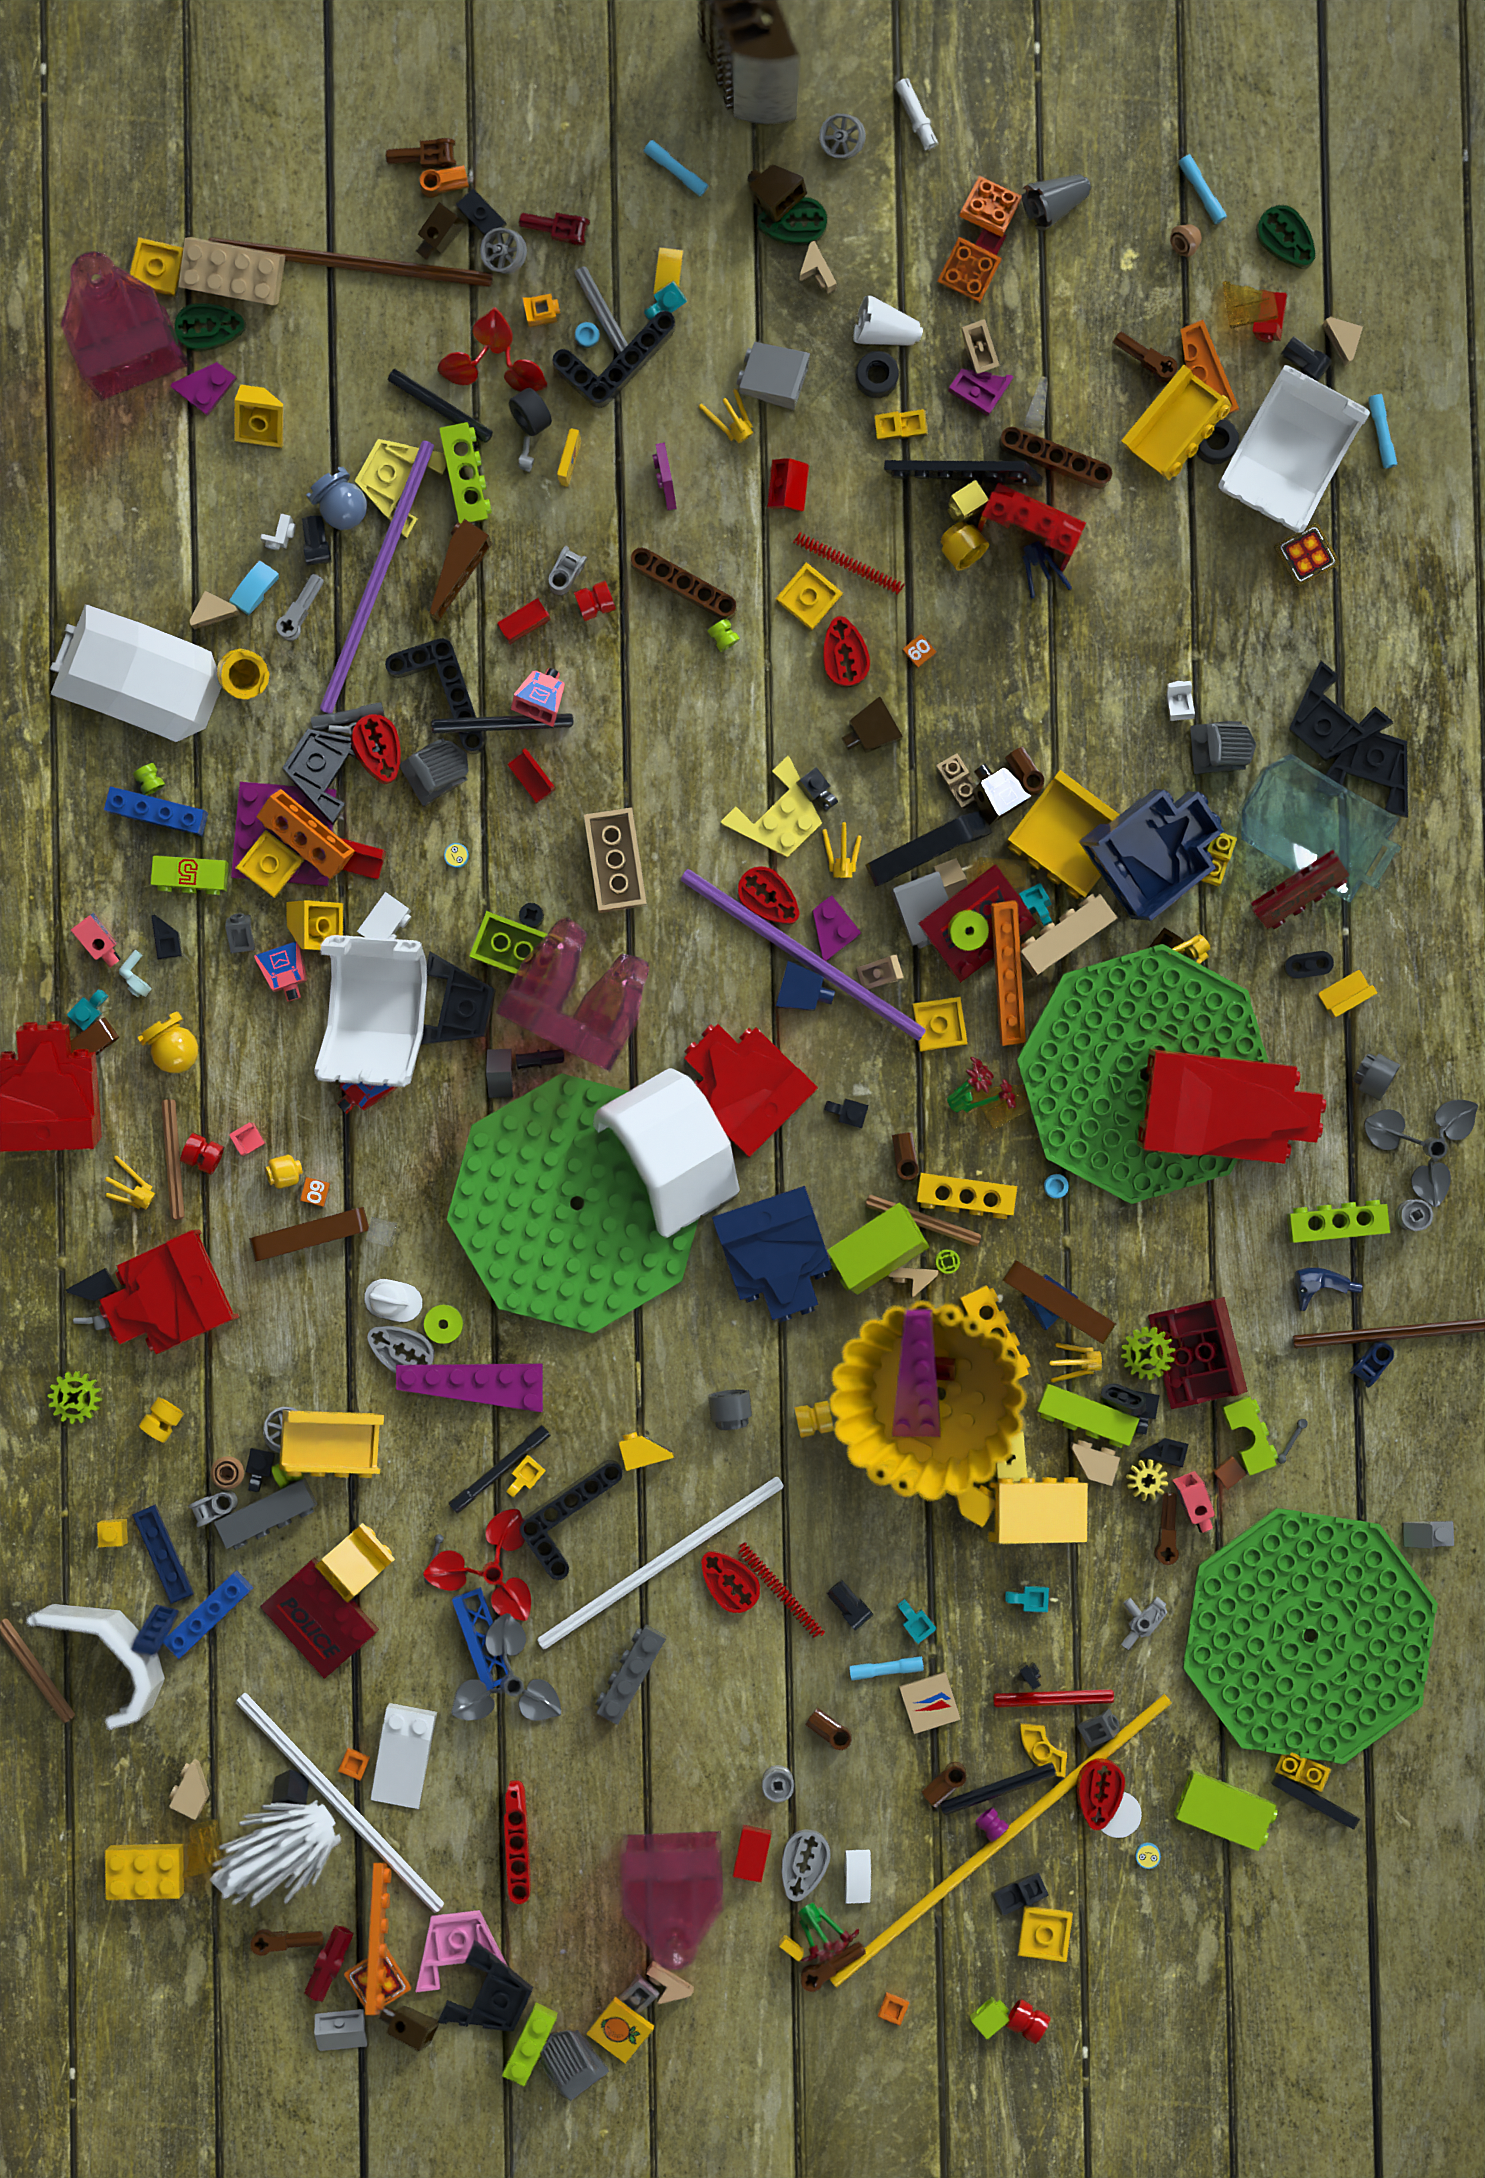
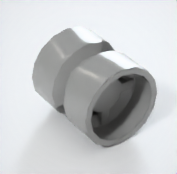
M1410 1199L1398 1205L1395 1218L1401 1228L1410 1231H1421L1431 1224L1433 1211L1427 1202Z
M774 1765L765 1771L762 1778V1788L765 1796L773 1802H782L792 1795L794 1780L788 1768L782 1765Z

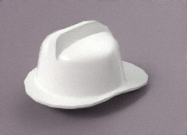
M379 1279L368 1286L365 1292V1304L373 1315L393 1321L407 1322L414 1319L420 1313L422 1297L420 1292L409 1284L389 1279Z

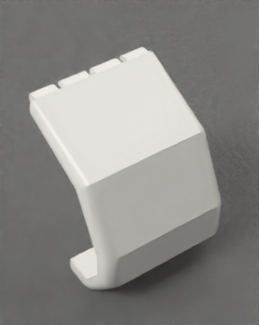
M1285 365L1219 482V488L1225 494L1239 499L1240 502L1256 511H1261L1262 514L1276 522H1281L1296 533L1303 532L1343 456L1362 424L1366 422L1370 412L1360 404L1298 370Z
M340 935L327 937L321 944V954L330 955L332 978L328 1026L315 1066L317 1080L330 1082L339 1080V1082L357 1084L363 1081V1084L384 1085V1083H387V1086L405 1087L411 1081L423 1037L427 991V961L421 943L412 940Z
M669 1068L604 1105L595 1113L593 1126L599 1133L607 1127L611 1128L622 1141L648 1188L657 1231L664 1238H668L678 1232L681 1227L688 1226L698 1220L701 1215L708 1214L718 1208L721 1203L724 1204L738 1195L740 1188L730 1141L706 1097L688 1076Z
M52 1604L28 1618L27 1622L29 1625H44L97 1633L130 1668L137 1690L132 1702L120 1708L121 1713L111 1715L106 1719L109 1729L139 1720L153 1708L165 1680L158 1653L156 1656L131 1651L132 1643L139 1630L120 1610Z

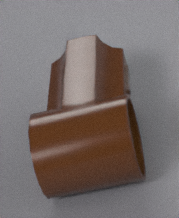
M1024 747L1017 748L1005 757L1020 783L1030 794H1039L1042 791L1045 779L1043 774L1034 765ZM1035 777L1039 780L1040 785L1036 788H1031L1027 785V779Z
M913 1132L892 1135L898 1177L903 1181H912L917 1177L919 1170ZM906 1163L913 1165L915 1169L914 1174L911 1176H904L901 1173V1167Z
M817 1707L805 1725L829 1742L834 1749H847L852 1740L851 1731ZM837 1732H843L847 1735L848 1740L844 1744H838L834 1740V1735Z
M960 1762L949 1763L945 1770L921 1791L935 1808L953 1791L964 1785L967 1778L964 1765ZM957 1769L961 1771L962 1777L958 1780H952L949 1777L950 1771Z

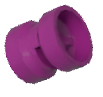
M993 1807L987 1809L975 1821L978 1828L986 1832V1837L990 1842L999 1838L1009 1827L1004 1820L999 1819L998 1813Z

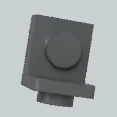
M237 913L227 918L225 928L230 952L237 953L255 950L251 915Z
M1110 1709L1104 1710L1101 1715L1084 1721L1077 1726L1088 1748L1113 1739L1120 1731L1119 1721Z

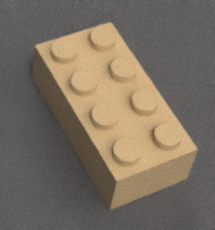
M192 237L185 238L178 287L276 305L279 303L285 255Z
M632 807L585 814L584 819L599 913L647 906Z
M1093 894L1078 904L1079 910L1075 912L1072 908L1059 918L1061 923L1055 926L1052 922L1039 932L1041 937L1037 940L1031 937L1021 944V960L1033 977L1039 975L1117 919V916L1101 894L1096 898Z

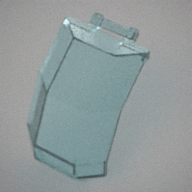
M1289 754L1262 768L1238 810L1241 839L1296 873L1333 849L1350 876L1346 878L1348 882L1337 889L1333 886L1328 891L1351 903L1362 882L1378 889L1381 884L1379 881L1392 858L1402 848L1388 839L1399 820L1397 816L1348 790L1304 763L1293 754ZM1382 846L1386 847L1387 850L1373 874L1369 877L1366 875Z

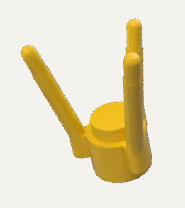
M734 389L733 392L742 418H738L726 398L723 399L726 409L734 420L729 425L731 430L703 404L699 405V408L727 434L730 441L735 439L737 443H741L754 434L752 431L753 425L748 419L737 389Z
M842 822L841 858H836V863H834L827 830L823 829L822 833L829 861V872H833V878H852V872H856V861L862 837L860 835L857 836L850 863V858H846V823Z
M1198 934L1172 949L1180 954L1186 952L1192 959L1198 958L1196 962L1201 964L1209 957L1206 952L1210 950V945L1204 936Z
M114 1156V1160L142 1187L136 1186L132 1190L106 1177V1182L131 1196L130 1199L106 1193L105 1196L131 1205L138 1210L140 1208L146 1210L155 1196V1193L151 1191L153 1186L141 1179L118 1156Z
M1056 1343L1058 1348L1084 1354H1080V1359L1050 1361L1049 1364L1051 1366L1080 1365L1081 1369L1084 1370L1054 1377L1051 1379L1052 1383L1082 1375L1094 1374V1371H1101L1102 1356L1100 1351H1093V1347L1084 1348Z

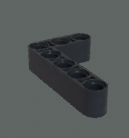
M668 311L657 313L599 377L567 349H560L553 355L554 369L591 405L596 408H604L674 334L676 328L675 318ZM662 320H668L671 326L667 329H661L658 324ZM650 337L654 339L655 343L650 347H646L642 344L643 339ZM629 355H635L639 358L635 364H628L625 360ZM561 358H568L570 364L567 367H560L558 361ZM612 373H620L622 375L621 380L612 382L609 379ZM579 374L588 376V380L582 384L576 382L575 378ZM597 390H602L606 393V396L601 400H597L593 397V394Z
M439 638L393 653L386 659L385 666L392 677L397 679L437 667L453 718H460L461 715L466 713L470 714L472 718L477 717L455 650L449 640ZM442 645L449 647V653L446 656L437 655V649ZM418 653L426 654V660L422 664L414 662V657ZM394 661H402L403 668L400 671L395 672L391 670V665ZM449 668L457 670V675L453 679H446L444 677L445 671ZM456 691L464 692V699L460 702L452 700V695ZM482 731L458 732L462 745L468 753L478 754L482 752L485 746ZM472 736L480 739L479 745L475 748L467 746V740Z
M982 811L966 814L865 864L874 886L877 887L960 845L977 841L993 832Z
M604 1461L521 1519L519 1529L522 1537L552 1579L562 1580L566 1578L569 1573V1565L547 1531L617 1484L623 1476V1471L617 1461ZM610 1466L618 1469L617 1475L613 1478L605 1476V1470ZM589 1480H594L598 1483L597 1489L593 1492H588L584 1489L585 1483ZM569 1494H574L578 1497L577 1502L572 1506L564 1503L565 1497ZM549 1508H554L557 1510V1516L551 1520L546 1519L544 1512ZM534 1522L537 1525L536 1531L534 1533H526L524 1531L526 1523ZM540 1543H549L551 1545L550 1550L547 1553H540L537 1550ZM556 1562H561L565 1565L564 1570L560 1573H554L551 1570L552 1565Z

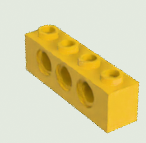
M920 1173L916 1202L921 1203V1208L935 1209V1205L945 1206L944 1211L959 1213V1208L969 1209V1214L983 1216V1212L993 1213V1218L1007 1219L1008 1215H1014L1017 1186ZM940 1186L948 1189L949 1195L945 1200H939L935 1195L936 1189ZM965 1189L971 1191L973 1195L972 1201L968 1204L962 1203L959 1198L961 1191ZM987 1193H993L996 1196L997 1201L993 1207H988L984 1204L983 1199Z
M985 1285L959 1297L968 1316L976 1315L980 1317L979 1311L983 1306L991 1307L992 1316L989 1319H983L987 1325L988 1333L994 1328L1002 1330V1338H1004L1007 1344V1350L1012 1351L1013 1359L1020 1366L1019 1379L1028 1375L1027 1368L1031 1367L1026 1355H1020L1017 1346L1020 1345L1016 1334L1014 1332L1010 1333L1006 1326L1010 1322L1005 1311H999L996 1305L999 1299L993 1288L989 1289Z

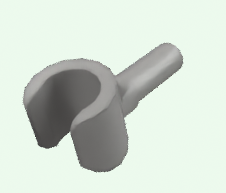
M525 436L523 451L519 458V467L530 472L534 458L528 457L530 437Z
M352 723L350 726L329 725L328 731L344 732L351 735L356 723Z
M102 1315L73 1319L74 1324L94 1323L95 1330L109 1327L108 1320L104 1319Z

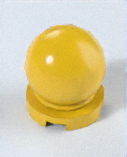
M240 648L231 650L218 663L216 674L219 684L224 691L236 698L247 700L256 697L268 685L269 671L266 663L261 656L250 650Z
M176 1011L169 1015L170 1018L164 1023L158 1021L142 1032L141 1036L137 1037L142 1046L151 1045L150 1055L154 1064L162 1071L168 1073H182L189 1070L197 1060L199 1050L195 1036L188 1029L180 1027L183 1018Z

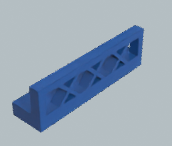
M480 1587L453 1597L452 1602L480 1681L486 1685L488 1691L500 1685L502 1678L493 1680L490 1671L494 1663L504 1667L506 1675H508L502 1655H499L502 1661L500 1662L496 1660L497 1656L492 1658L484 1654L482 1648L486 1635L477 1632L474 1626L478 1617L486 1620L489 1627L493 1623L486 1599ZM478 1594L481 1605L478 1612H475L467 1607L465 1599ZM482 1608L485 1613V1616L480 1614ZM470 1613L473 1614V1615H475V1618H474L473 1621H472V1618H471ZM478 1636L483 1638L482 1643H480ZM487 1660L492 1661L490 1667L488 1666Z

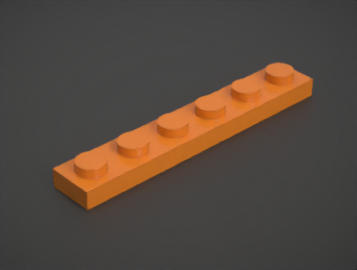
M1015 901L991 904L999 1037L1000 1044L1006 1046L1026 1042L1018 907Z
M373 1863L365 2015L380 2014V2009H383L385 2004V1996L381 1994L382 1984H385L386 1981L383 1959L387 1957V1944H384V1934L388 1933L389 1920L385 1918L386 1908H389L390 1905L387 1883L391 1881V1868H388L387 1863Z

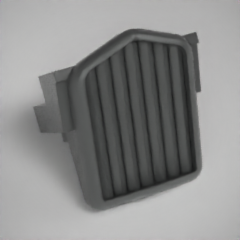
M1223 721L1190 726L1194 774L1246 770V765L1251 763L1257 744L1249 728L1243 725L1242 721Z
M444 738L428 744L400 763L401 770L422 806L428 805L444 793L452 791L468 780L466 778L468 774L467 753L452 741H445Z
M578 2029L574 2032L565 2030L551 2033L540 2053L539 2061L547 2076L554 2082L559 2092L570 2101L609 2072L608 2066L594 2052L592 2045Z

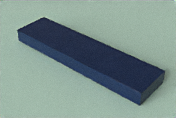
M156 1504L132 1514L170 1604L193 1595L194 1591Z
M156 1604L134 1639L131 1651L156 1656L177 1620L179 1610Z

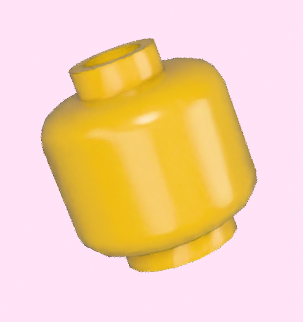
M289 1154L270 1159L268 1166L265 1167L269 1184L274 1185L277 1189L296 1185L299 1182V1175L303 1174L300 1161H295Z

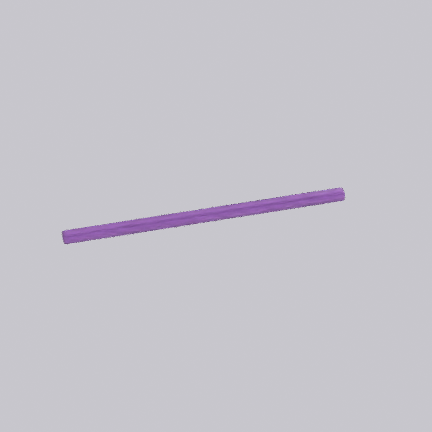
M423 440L321 703L320 710L325 713H332L434 449V444Z
M690 869L683 873L681 881L914 1039L919 1041L926 1031L924 1027Z

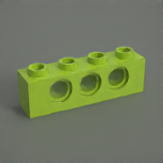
M468 422L439 428L459 523H462L464 519L470 523L488 520L487 514H491L492 511L489 499L484 500L482 490H486L487 487L484 475L479 476L477 466H481L482 463L479 451L474 452L472 442L477 441L474 427L469 428ZM459 443H464L468 446V452L464 456H458L454 452L455 446ZM464 467H469L473 470V476L469 480L460 478V470ZM468 491H475L478 494L476 503L468 504L465 502L464 497Z
M1380 1200L1365 1201L1366 1206L1356 1207V1202L1341 1203V1208L1332 1209V1205L1317 1206V1211H1308L1307 1207L1293 1208V1213L1287 1214L1289 1242L1296 1243L1390 1233L1387 1204H1380ZM1362 1211L1368 1217L1364 1225H1360L1357 1222V1215ZM1336 1214H1340L1344 1220L1343 1225L1339 1228H1336L1332 1222ZM1313 1216L1317 1217L1320 1223L1316 1230H1311L1308 1226V1221Z

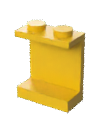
M362 1523L320 1560L315 1567L348 1602L395 1559L392 1556L391 1550L378 1541L374 1531Z

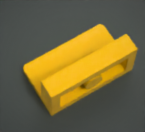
M1357 970L1318 993V996L1330 1017L1335 1018L1377 994V991L1373 985L1369 986L1362 972Z

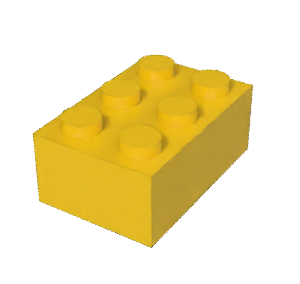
M184 1844L110 1845L105 1850L106 1900L179 1899L184 1894Z

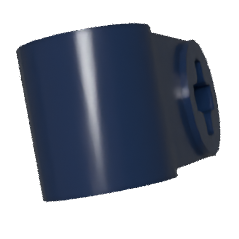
M1375 1342L1354 1363L1349 1373L1352 1375L1356 1374L1365 1382L1367 1388L1371 1387L1378 1380L1384 1369L1392 1362L1394 1358L1392 1347L1384 1342ZM1385 1347L1387 1349V1356L1382 1360H1378L1376 1358L1377 1349ZM1362 1368L1369 1373V1375L1362 1371Z

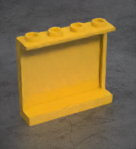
M1059 770L1006 842L1009 844L1008 849L1018 856L1023 854L1029 859L1027 863L1038 871L1041 868L1047 872L1048 875L1046 877L1056 885L1061 883L1067 887L1066 892L1075 899L1079 897L1084 899L1101 877V874L1078 841L1098 825L1109 824L1120 814Z

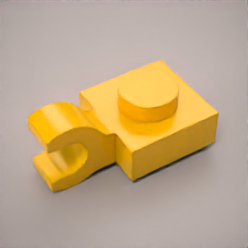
M527 1455L512 1472L517 1479L506 1492L514 1498L524 1485L531 1489L546 1470Z

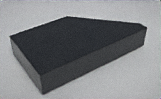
M151 915L157 959L183 957L180 933L158 916Z
M104 1268L67 1288L66 1292L97 1301L118 1289L107 1268Z
M1163 1438L1139 1452L1138 1456L1183 1468L1189 1444Z

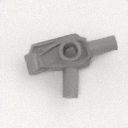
M1157 1596L1143 1611L1139 1610L1131 1598L1123 1602L1124 1606L1133 1616L1129 1623L1132 1630L1121 1643L1126 1649L1129 1650L1139 1636H1150L1166 1616V1603Z

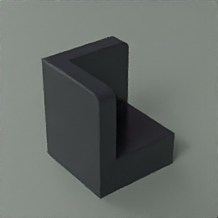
M291 1769L276 1776L272 1804L306 1805L309 1780L304 1775Z

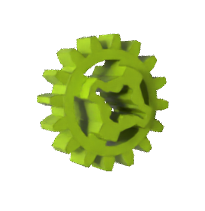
M1146 1326L1142 1327L1141 1332L1138 1329L1134 1330V1337L1130 1335L1126 1337L1129 1344L1122 1345L1121 1348L1127 1350V1352L1121 1355V1358H1127L1128 1362L1124 1366L1132 1367L1130 1374L1133 1375L1139 1372V1379L1145 1378L1147 1374L1148 1379L1152 1380L1155 1374L1158 1377L1163 1376L1162 1369L1165 1371L1170 1370V1366L1167 1363L1175 1360L1170 1356V1353L1174 1352L1175 1348H1169L1168 1345L1172 1340L1164 1339L1166 1334L1164 1331L1157 1334V1328L1153 1327L1149 1332ZM1143 1337L1153 1338L1149 1343L1140 1340ZM1160 1346L1162 1347V1350H1163V1356L1161 1355V1352H1160ZM1151 1348L1149 1353L1151 1357L1145 1359L1147 1354L1145 1350ZM1133 1350L1135 1351V1354H1136V1360H1135L1134 1355H1133ZM1151 1364L1156 1366V1368L1145 1369L1144 1366Z
M75 1371L72 1377L71 1373L67 1372L65 1373V1379L62 1377L56 1378L59 1383L58 1385L52 1384L50 1386L54 1393L48 1394V1397L52 1398L54 1402L50 1403L49 1407H56L53 1415L62 1414V1422L70 1418V1424H75L78 1418L79 1422L83 1423L85 1422V1416L90 1419L94 1417L91 1412L92 1410L98 1411L100 1409L96 1402L102 1401V1398L97 1396L101 1388H94L97 1380L89 1381L88 1373L80 1377V1371ZM77 1381L82 1383L83 1385L80 1387H74L73 1384H70L69 1382ZM60 1392L63 1393V1401H62L61 1403H60ZM81 1392L77 1398L78 1401L69 1403L73 1397L71 1393ZM89 1392L91 1397L90 1403L87 1402V1394ZM70 1408H76L81 1413L73 1414L68 1412L67 1410Z

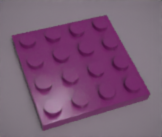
M240 781L231 878L250 880L236 867L265 830L285 844L276 833L266 828L256 818L268 798L278 790L282 789L332 832L334 831V825L332 826L297 786ZM327 790V794L335 798L337 797V790ZM285 844L288 848H290L292 851H294L297 855L300 856V854L294 848H292L288 844ZM304 859V862L287 883L329 886V878L322 875L313 864Z

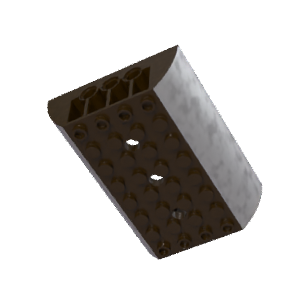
M697 0L699 12L697 13L699 20L697 21L699 27L698 34L702 44L706 42V55L710 65H715V79L718 87H723V100L727 110L731 109L734 117L754 123L773 124L796 119L799 54L779 1ZM761 16H769L771 21L763 23Z

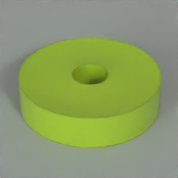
M972 910L957 913L951 919L948 927L951 941L963 950H975L982 946L989 932L985 918ZM971 926V933L965 934V929Z
M438 1305L427 1313L424 1319V1329L427 1336L434 1342L440 1344L450 1343L460 1336L463 1330V1318L460 1312L453 1306ZM442 1319L448 1322L446 1329H442L439 1326V1322Z

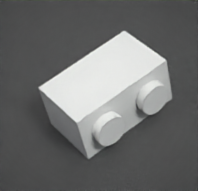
M385 892L357 932L369 938L396 939L395 933L399 927L404 928L410 921L411 916L409 914L411 910Z

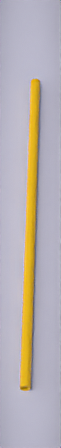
M1163 1694L1118 1732L1113 1739L1105 1743L1012 1822L999 1838L986 1844L865 1947V1955L838 1970L836 1975L830 1978L834 1986L838 1987L1072 1789L1077 1784L1078 1774L1086 1763L1098 1758L1107 1759L1171 1705L1172 1702L1168 1697Z

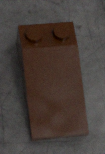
M466 519L462 523L458 522L451 531L452 538L430 610L433 620L439 623L492 545L489 535Z

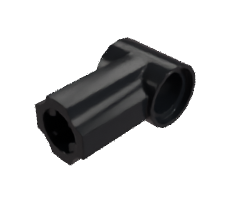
M1294 336L1281 352L1283 357L1300 368L1301 373L1316 381L1321 379L1332 364L1331 359L1319 350H1312Z
M313 515L302 518L306 565L330 563L331 553L329 543L326 541L323 517Z
M843 1580L836 1583L826 1592L855 1631L874 1616L868 1606L856 1597Z

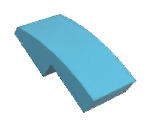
M259 561L235 590L229 600L230 603L249 616L264 600V594L279 579V573Z

